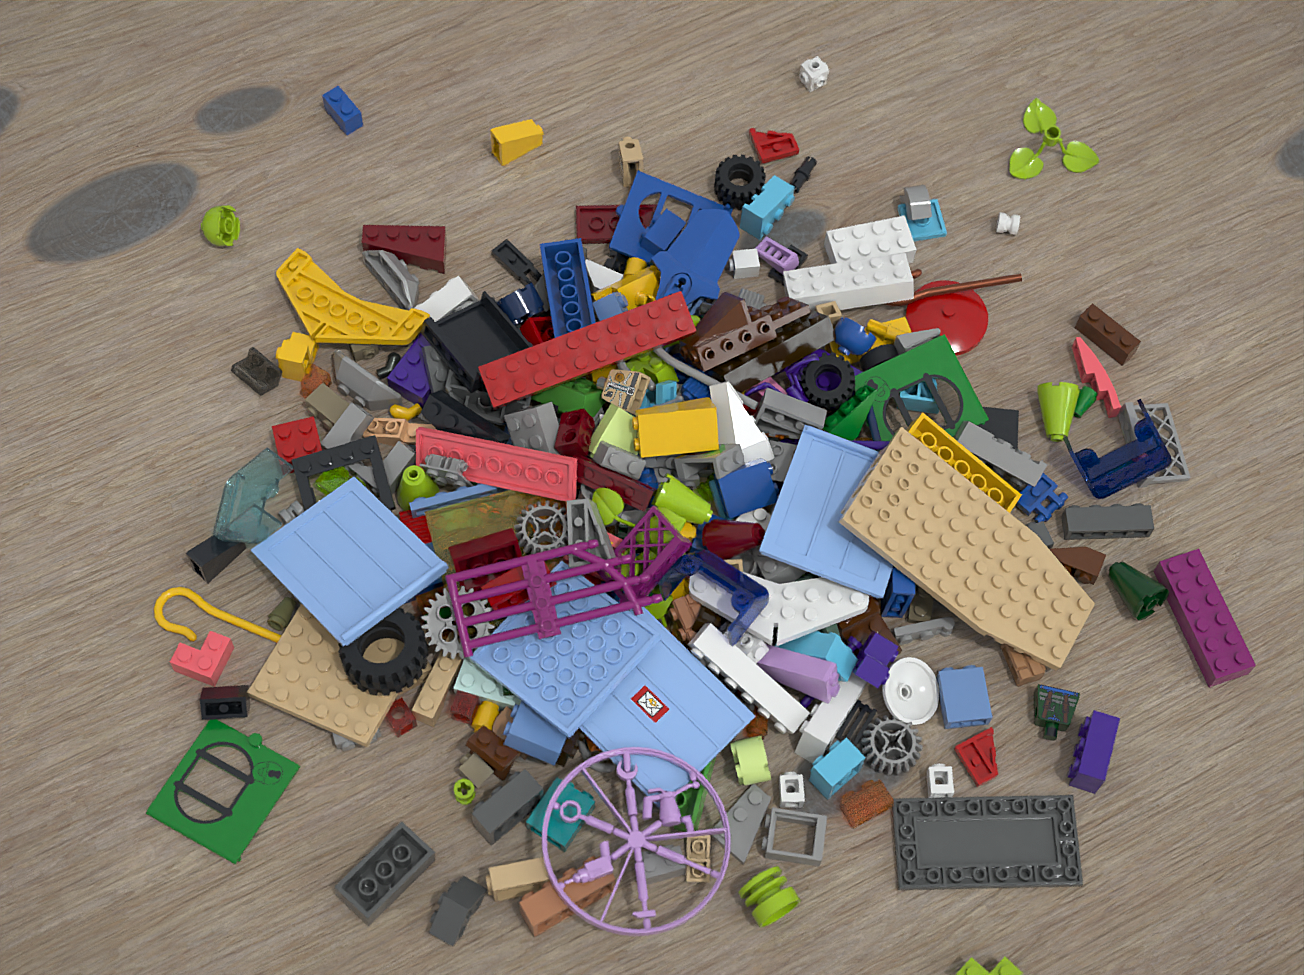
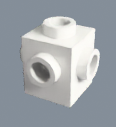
M818 56L808 59L801 64L799 79L809 92L826 84L829 72L828 66Z

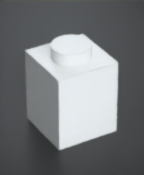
M757 249L732 251V259L728 260L729 271H733L734 279L759 276L760 264Z

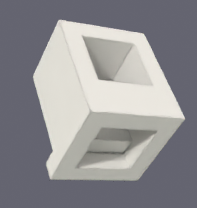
M743 628L730 640L755 664L769 651L763 640Z
M934 764L929 767L926 772L928 798L952 797L954 794L952 766L945 767V764ZM935 780H940L942 784H935Z
M796 772L783 773V775L779 776L778 780L780 808H802L805 801L803 774L797 775ZM792 788L795 793H787L786 790Z

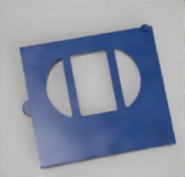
M637 171L625 205H620L616 209V214L620 216L609 249L631 258H640L649 264L654 255L640 246L643 240L641 235L645 228L639 218V207L645 198L653 194H660L661 196L649 228L654 225L652 221L658 213L661 214L667 196L693 207L687 225L699 210L721 209L727 210L731 215L733 209L730 208L729 204L721 205L656 177Z

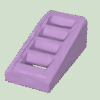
M767 236L755 248L757 249L758 256L781 274H783V271L794 270L799 265L796 253Z

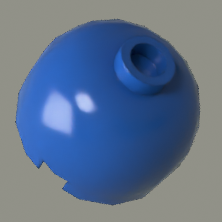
M841 317L834 328L836 334L835 343L839 346L838 351L846 356H849V354L863 355L869 351L877 339L871 332L867 335L862 325L846 317Z

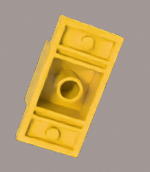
M655 264L592 293V300L595 302L611 293L620 292L627 299L628 310L655 301L661 272Z

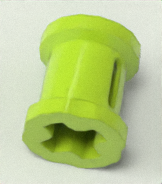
M461 779L455 783L454 793L456 801L462 805L471 804L475 799L473 783L468 779ZM462 789H467V795L462 794Z

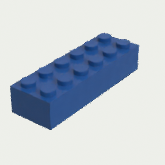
M581 238L540 244L554 338L596 323Z

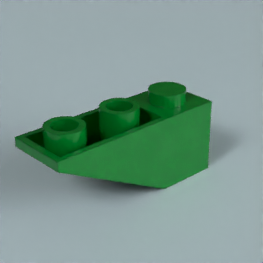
M868 385L859 388L853 397L844 402L833 415L825 419L822 430L846 440L856 439L878 391Z

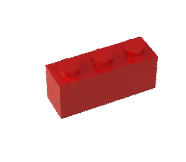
M544 561L546 572L549 574L551 572ZM522 566L512 568L496 579L490 580L481 587L482 590L524 580ZM556 581L549 583L550 588L557 584ZM527 588L487 598L493 610L522 604L530 600Z

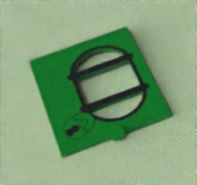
M945 334L855 376V394L859 388L865 385L878 391L872 405L881 441H891L895 434L886 419V407L890 398L894 399L904 421L909 426L913 421L899 393L921 382L926 383L947 424L942 429L952 437H955L963 421H969L978 426L980 424L984 425L989 420ZM932 378L948 383L957 393L960 409L955 421L952 420ZM866 417L865 425L869 428L868 420Z
M211 719L153 800L146 814L236 865L237 862L241 861L242 854L300 769V765L262 745L263 739L259 733H253L248 737L217 719ZM223 746L240 751L250 763L251 774L247 775L207 753V751ZM200 759L206 760L245 782V785L229 808L184 784V781ZM182 791L221 813L222 816L206 821L190 817L182 810L179 804L178 792Z

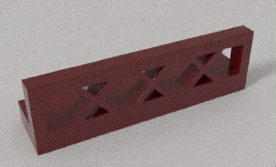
M579 453L572 457L577 458L576 481L595 490L598 488L611 489L620 495L624 503L644 512L647 510L652 497L656 494V488L603 467Z

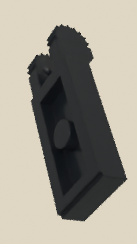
M508 239L491 250V255L518 281L520 280L524 286L532 283L526 276L528 273L537 282L542 276L534 267V264Z

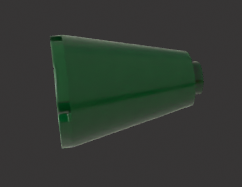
M1115 562L1108 570L1109 579L1132 616L1138 621L1144 620L1155 613L1153 608L1157 604L1161 607L1168 597L1169 590L1164 585L1125 562Z

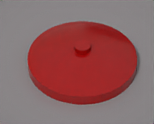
M949 280L934 281L920 287L916 292L933 287L958 284L959 282ZM974 290L919 299L909 303L905 313L911 332L939 328L941 331L940 336L946 335L956 356L973 350L982 341L988 326L987 308L981 297Z

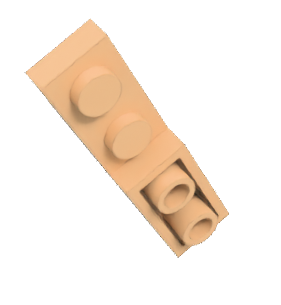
M374 418L364 431L363 437L375 435L379 443L395 446L398 441L404 442L407 445H416L417 428L437 429L432 424L408 423L406 419Z

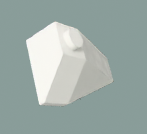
M727 381L709 386L711 401L717 410L718 443H740L745 463L759 458L766 461L774 459L768 437L764 432L761 433L755 425V418L752 415L749 416L744 409L743 401L730 382Z

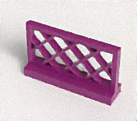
M652 506L618 545L614 553L616 557H621L624 549L630 548L632 562L628 563L630 564L629 577L635 576V564H643L642 574L650 575V581L631 586L636 597L642 598L648 596L690 548L692 543L688 538L683 537L656 506ZM654 515L658 517V528H650V519ZM658 531V544H649L650 532ZM664 531H670L674 537L669 543L663 544ZM639 532H644V544L636 545V535ZM649 547H658V555L654 560H649ZM636 548H644L643 560L635 561ZM620 564V567H619V568H616L620 573H621V564ZM604 570L597 571L606 583L614 580ZM621 589L613 590L620 598V603L629 601Z

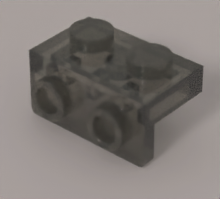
M254 347L249 349L246 358L233 364L231 368L232 373L260 396L276 388L282 375V370Z

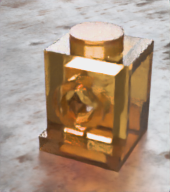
M313 363L310 366L311 372L306 374L301 381L302 389L300 394L304 398H307L322 383L328 387L332 384L330 373Z

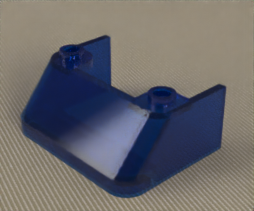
M1141 399L1137 400L1145 418L1138 421L1134 426L1136 440L1098 458L1096 452L1089 448L1075 452L1068 437L1063 438L1069 454L1095 498L1104 499L1167 468L1171 463V455Z
M700 550L682 555L658 583L662 599L666 601L686 576H692L697 572L732 594L731 605L734 610L740 613L727 629L729 645L733 647L769 603L768 590L708 550Z

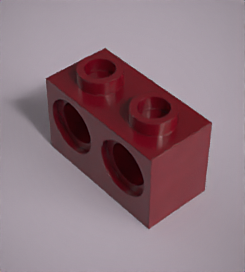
M584 408L562 413L554 446L560 455L573 457V455L578 453L583 456L588 455L595 421Z

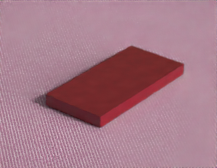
M640 204L639 218L645 229L650 226L657 204ZM620 205L576 206L577 239L581 238L582 244H610L620 216L616 214V209Z

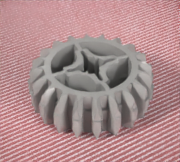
M547 500L545 506H541V502L538 501L536 508L530 504L528 505L529 512L524 509L521 511L523 517H517L519 524H516L514 529L518 531L515 535L517 539H520L518 542L519 547L525 546L523 549L525 554L531 551V554L567 546L568 524L564 507L557 510L558 504L554 503L550 507V503ZM539 516H550L545 520L538 518ZM557 522L563 528L560 538L556 536V532L553 530ZM529 523L535 529L532 539L526 533ZM541 528H542L543 530H545L546 528H548V533H547L546 531H543V532L541 533ZM543 541L551 543L550 545H539Z
M887 715L883 716L882 721L877 717L874 721L875 724H868V730H864L863 733L865 738L861 740V744L864 745L862 753L867 754L865 760H873L871 767L875 768L878 765L879 773L887 769L888 776L892 774L893 770H895L897 775H900L901 769L908 772L909 766L914 767L916 765L915 760L920 759L921 754L919 752L923 749V746L919 744L922 738L916 736L918 729L911 730L912 722L906 725L903 721H897L893 715L891 720H889ZM886 730H894L897 732L894 734H890ZM874 737L879 740L878 742L882 746L880 753L875 748ZM903 737L908 741L909 753L905 751V747L901 743ZM897 740L895 747L893 745V748L889 747L887 749L888 743H894ZM894 756L898 760H890L887 759V757Z

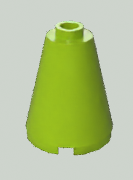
M1047 382L1037 386L1046 437L1050 438V441L1062 442L1063 438L1068 437L1080 392L1079 386L1076 384L1059 382V385L1052 386V382Z
M409 466L404 470L397 490L399 506L404 511L409 510L410 502L420 497H434L435 494L440 492L439 487L421 467Z
M666 473L664 477L668 479L666 482L661 481L651 504L657 508L663 507L672 510L677 515L685 518L686 522L702 525L704 521L708 523L713 513V510H710L711 505L674 476Z

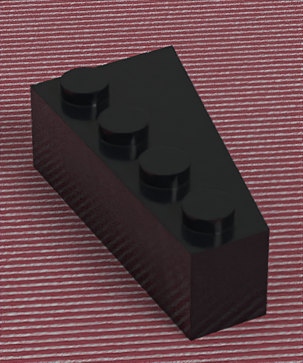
M443 390L430 394L421 411L426 419L439 431L507 444L511 437Z

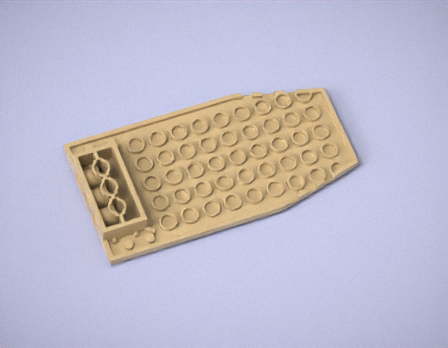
M903 427L896 431L889 444L878 453L841 511L840 524L975 631L984 636L989 635L995 638L994 641L1000 644L1006 643L1014 647L1015 651L1019 653L1024 652L1030 655L1033 660L1055 671L1063 665L1095 605L1037 534Z

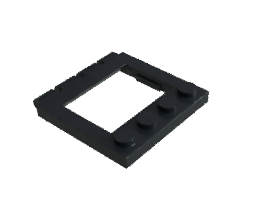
M375 435L292 459L305 511L317 503L314 490L310 485V476L344 465L347 466L364 459L371 460L376 487L381 497L378 500L391 512L396 509Z

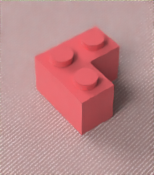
M210 631L201 650L179 643L170 660V664L175 672L215 687L234 650V645L231 638Z

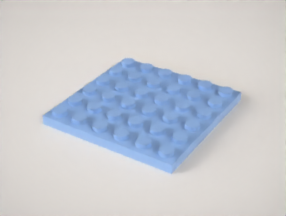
M561 561L551 573L569 569L570 567ZM582 575L556 581L557 584L551 587L552 596L595 585ZM601 593L556 604L555 609L557 617L561 618L618 604V602L606 593ZM629 610L560 627L561 634L539 639L538 633L481 646L473 653V656H470V659L570 738L662 638L660 633ZM528 611L508 616L492 634L535 624L533 612Z

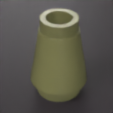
M285 597L268 615V624L278 631L287 628L296 602L289 597Z

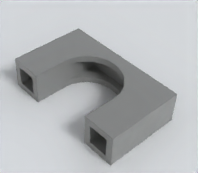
M351 402L321 444L326 449L359 440L374 417L361 406ZM401 441L396 443L383 460L392 495L399 487L404 470L409 466L416 465V451ZM362 461L343 466L349 471H355L357 473L356 478L364 484L368 482L373 486L371 490L380 496L379 490L376 487L372 466H366Z

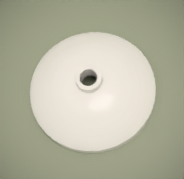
M907 657L895 661L889 667L888 673H890V676L883 685L885 704L898 721H903L905 724L912 722V725L922 724L933 716L938 706L939 686L936 676L926 663L917 658Z

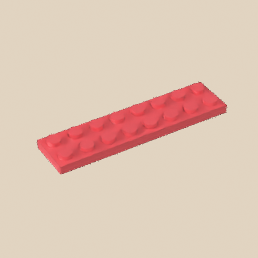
M425 427L416 429V466L420 464L426 465L425 458L430 454L461 459L468 465L467 470L462 473L468 481L566 502L568 500H576L577 458Z

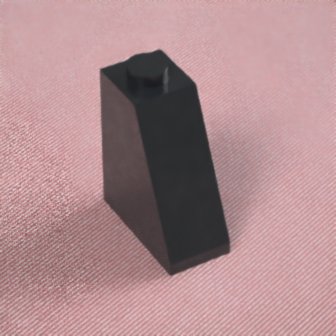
M227 526L193 547L186 553L193 571L209 584L246 549L245 537L237 529L233 531Z

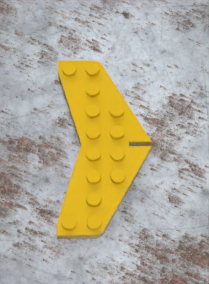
M299 248L276 271L281 287L312 341L315 339L316 343L407 345L421 332L424 320L430 317V314L414 308L404 310L363 301L344 292L313 262L311 256Z

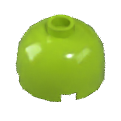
M214 206L203 217L201 223L203 234L209 242L216 246H233V240H238L240 221L239 217H235L233 212H236V210L232 206Z

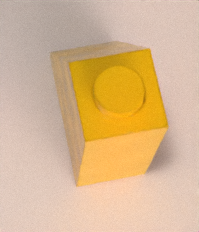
M532 119L495 127L490 130L492 153L500 164L504 166L542 145L544 132L540 125H536Z

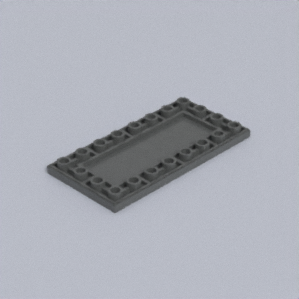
M1073 795L892 798L891 800L898 890L1082 887L1083 885Z

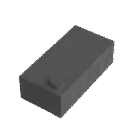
M401 821L334 887L336 896L363 922L370 926L435 861V852Z

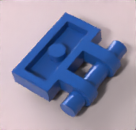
M1043 473L1035 487L1026 486L1020 492L1022 496L1016 503V506L1028 516L1035 511L1038 516L1034 519V522H1047L1056 509L1059 510L1064 506L1068 496L1064 492L1059 496L1055 494L1054 491L1058 485ZM1048 499L1050 504L1045 508L1041 504Z

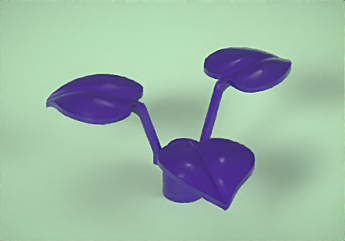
M817 354L810 355L803 360L800 359L774 374L776 376L784 371L786 372L792 385L785 390L788 396L804 402L809 401L800 386L797 373L800 368L809 362L819 360ZM763 382L748 390L744 395L748 397L766 388L782 392L770 383Z

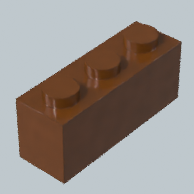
M1093 303L1079 316L1075 325L1077 331L1122 366L1136 353L1141 343L1139 339Z

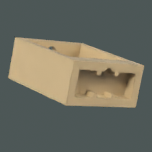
M543 857L489 868L490 875L485 876L489 896H494L495 902L523 897L531 891L536 893L543 889L542 886L549 881Z

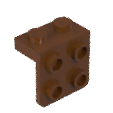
M484 725L467 740L465 745L470 749L469 753L472 755L475 752L494 770L492 774L500 780H505L508 777L519 754L517 750L503 745L505 741Z

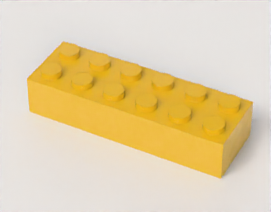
M923 412L906 429V431L1009 513L1022 496V494Z

